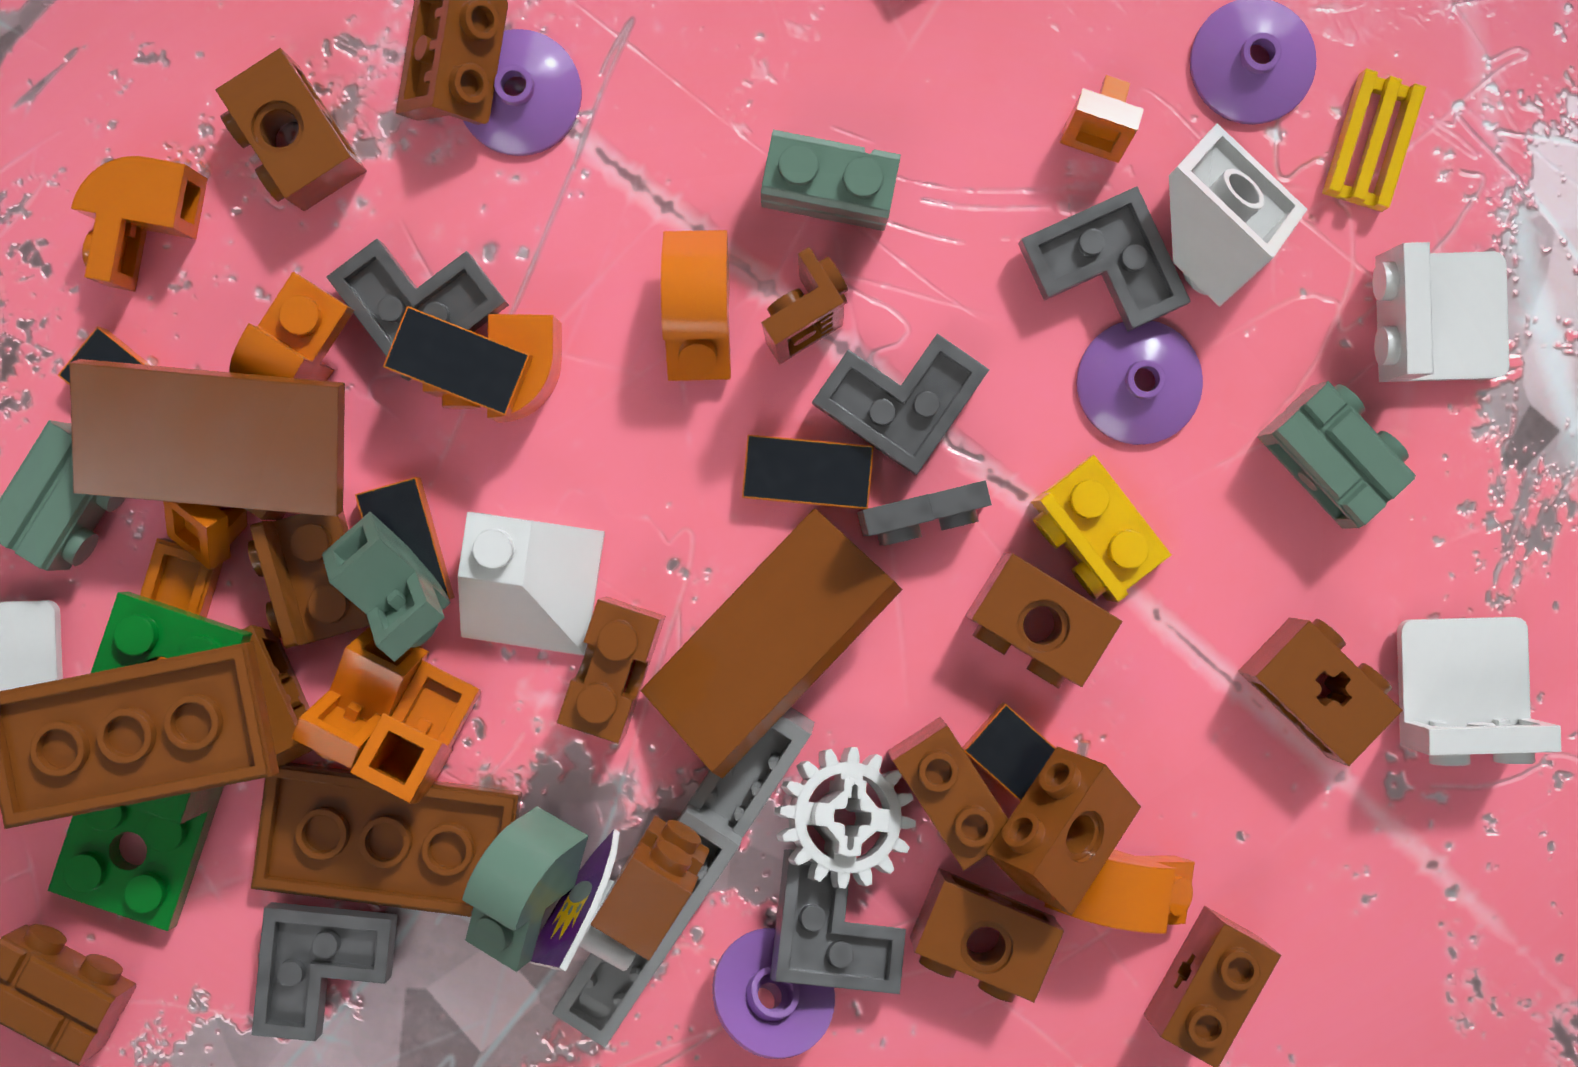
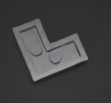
M1138 186L1024 237L1018 243L1044 301L1102 275L1127 331H1131L1191 302Z
M375 239L326 276L345 303L355 310L353 312L386 357L407 306L472 332H475L488 322V314H498L509 306L468 251H465L417 288L384 243L379 239ZM401 375L403 379L407 381L411 380V378Z
M937 333L902 385H899L848 349L813 399L812 404L913 475H917L990 369Z
M984 480L857 512L863 537L877 534L879 545L887 546L922 537L919 524L939 519L941 531L979 522L976 509L991 506L992 504L987 483Z
M784 850L770 980L900 994L906 929L845 922L849 882L846 889L832 887L831 871L820 882L808 879L811 862L807 861L798 866L792 865L788 858L794 850Z
M271 902L264 907L252 1035L316 1041L323 1034L328 978L385 984L392 976L397 914Z

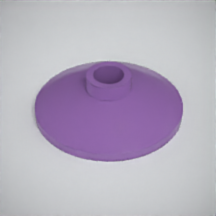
M1235 0L1212 13L1198 30L1190 52L1191 78L1203 102L1221 117L1240 124L1256 125L1268 123L1292 111L1308 93L1316 71L1315 44L1305 23L1286 6L1272 0ZM1251 46H1262L1269 54V62L1266 64L1255 62L1250 55Z
M524 29L505 30L498 71L494 80L495 89L489 122L481 125L464 120L463 122L479 142L502 154L528 156L548 150L568 134L580 111L582 86L573 60L560 44L544 34ZM512 77H521L526 80L525 90L517 96L507 95L504 91L506 82Z
M1150 321L1131 331H1127L1124 323L1120 322L1100 333L1086 348L1078 366L1076 386L1083 412L1100 432L1122 443L1146 445L1173 436L1190 421L1201 399L1203 375L1199 359L1193 347L1175 329L1157 321ZM1140 368L1148 369L1154 375V387L1148 392L1140 390L1135 384L1134 376Z
M776 928L757 929L735 940L719 959L712 983L715 1011L727 1034L746 1051L767 1059L791 1058L809 1050L827 1031L834 1013L835 990L834 987L770 980ZM759 988H765L772 993L774 997V1007L772 1009L766 1008L761 1003L758 997Z

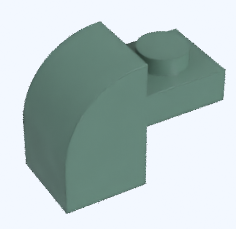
M371 512L365 515L322 553L329 583L367 615L376 646L394 662L410 648L424 644L434 634L438 623L445 618L442 610L451 602L439 582L411 549Z
M538 806L509 824L486 849L465 888L462 900L473 906L465 941L515 972L530 962L545 909L575 886L589 835Z

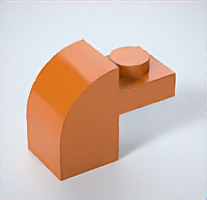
M143 156L120 157L97 167L81 183L71 205L72 210L95 220L94 228L86 235L82 248V258L86 266L84 277L112 288L136 292L147 231L196 240L208 178L185 164Z
M727 230L663 231L661 252L662 338L665 340L668 381L731 380L730 279Z
M292 272L258 326L250 323L246 326L233 352L229 372L327 381L334 369L324 364L322 360L355 310L301 275Z
M488 314V338L533 356L510 417L487 409L488 419L498 423L515 421L539 409L548 400L557 385L562 362V323L554 315ZM422 383L423 392L435 397H442L443 408H481L477 404Z
M369 626L345 648L330 690L299 717L292 739L313 749L322 758L339 762L351 769L382 714L385 713L392 716L422 660L426 661L429 651L419 646L410 648L394 662L376 646Z
M422 660L392 716L385 713L382 714L350 773L411 804H417L431 788L453 751L451 747L482 691Z
M1114 849L1072 915L1045 903L1044 907L1101 926L1134 932L1165 934L1167 925L1186 924L1188 908L1193 898L1192 879L1195 861L1175 855L1134 856Z

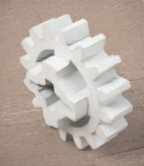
M858 747L844 748L840 762H838L837 756L832 749L820 751L818 754L819 768L809 761H801L796 765L800 776L803 778L801 783L785 781L781 785L782 790L791 796L792 799L790 805L775 807V815L789 819V828L779 832L776 835L777 839L783 842H795L797 848L791 853L788 861L792 865L797 866L810 861L808 879L820 882L831 871L832 887L846 889L850 873H852L858 885H872V867L881 873L891 874L895 869L888 857L891 851L908 853L910 849L907 843L899 838L901 829L916 827V820L902 816L901 807L914 800L912 793L896 794L893 787L898 783L902 775L899 770L881 774L879 769L882 763V756L878 754L869 755L861 764L859 763ZM834 776V780H830L829 792L817 802H808L817 786L827 778ZM867 783L879 797L882 809L878 808L867 795ZM846 809L849 812H855V824L844 826V824L834 822L835 810ZM807 826H813L825 841L824 852L827 853V856L815 846L809 836ZM875 832H881L874 846L861 856L862 843Z

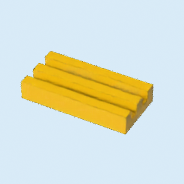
M1366 68L1358 74L1322 194L1383 212L1390 208L1427 87L1416 83L1411 86L1401 84L1403 79L1391 75L1384 79L1377 76L1378 71ZM1371 94L1381 95L1353 187L1344 185ZM1397 100L1401 102L1374 193L1368 192Z

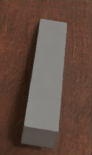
M790 707L723 779L713 774L710 770L708 771L677 821L692 828L700 836L701 844L710 850L704 865L697 874L698 880L691 896L654 955L648 961L636 953L629 968L626 971H622L590 953L552 1013L553 1015L604 1048L607 1046L739 848L742 838L812 735L814 721Z

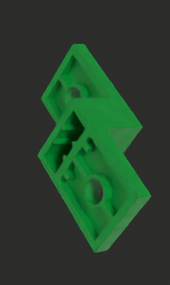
M129 591L118 592L91 673L156 661L160 657L171 658L250 642L253 633ZM224 786L72 816L47 891L165 931L171 930L178 924ZM125 832L139 835L146 844L147 854L141 865L127 862L120 853V839Z

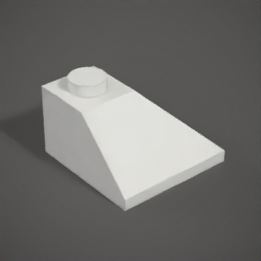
M1218 123L1169 174L1173 263L1183 272L1185 280L1195 291L1209 296L1220 307L1274 258L1308 210Z
M467 512L458 570L461 637L585 655L587 643H584V639L594 611L605 531L486 513Z

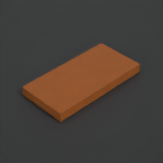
M78 359L69 363L74 493L335 517L343 511L345 383Z
M814 508L640 691L708 769L723 779L903 589Z
M254 641L0 691V809L4 829L272 777L280 773Z
M289 762L279 767V774L265 778L251 889L471 917L473 906L462 900L467 883L489 845L509 824L519 818L522 792L435 781L417 804H411L350 773L351 770Z

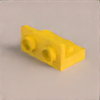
M1095 455L1086 458L1031 501L1040 513L1033 518L1034 524L1055 549L1064 544L1078 563V565L1071 569L1072 573L1086 592L1094 599L1103 595L1107 601L1119 603L1129 595L1126 591L1172 555Z

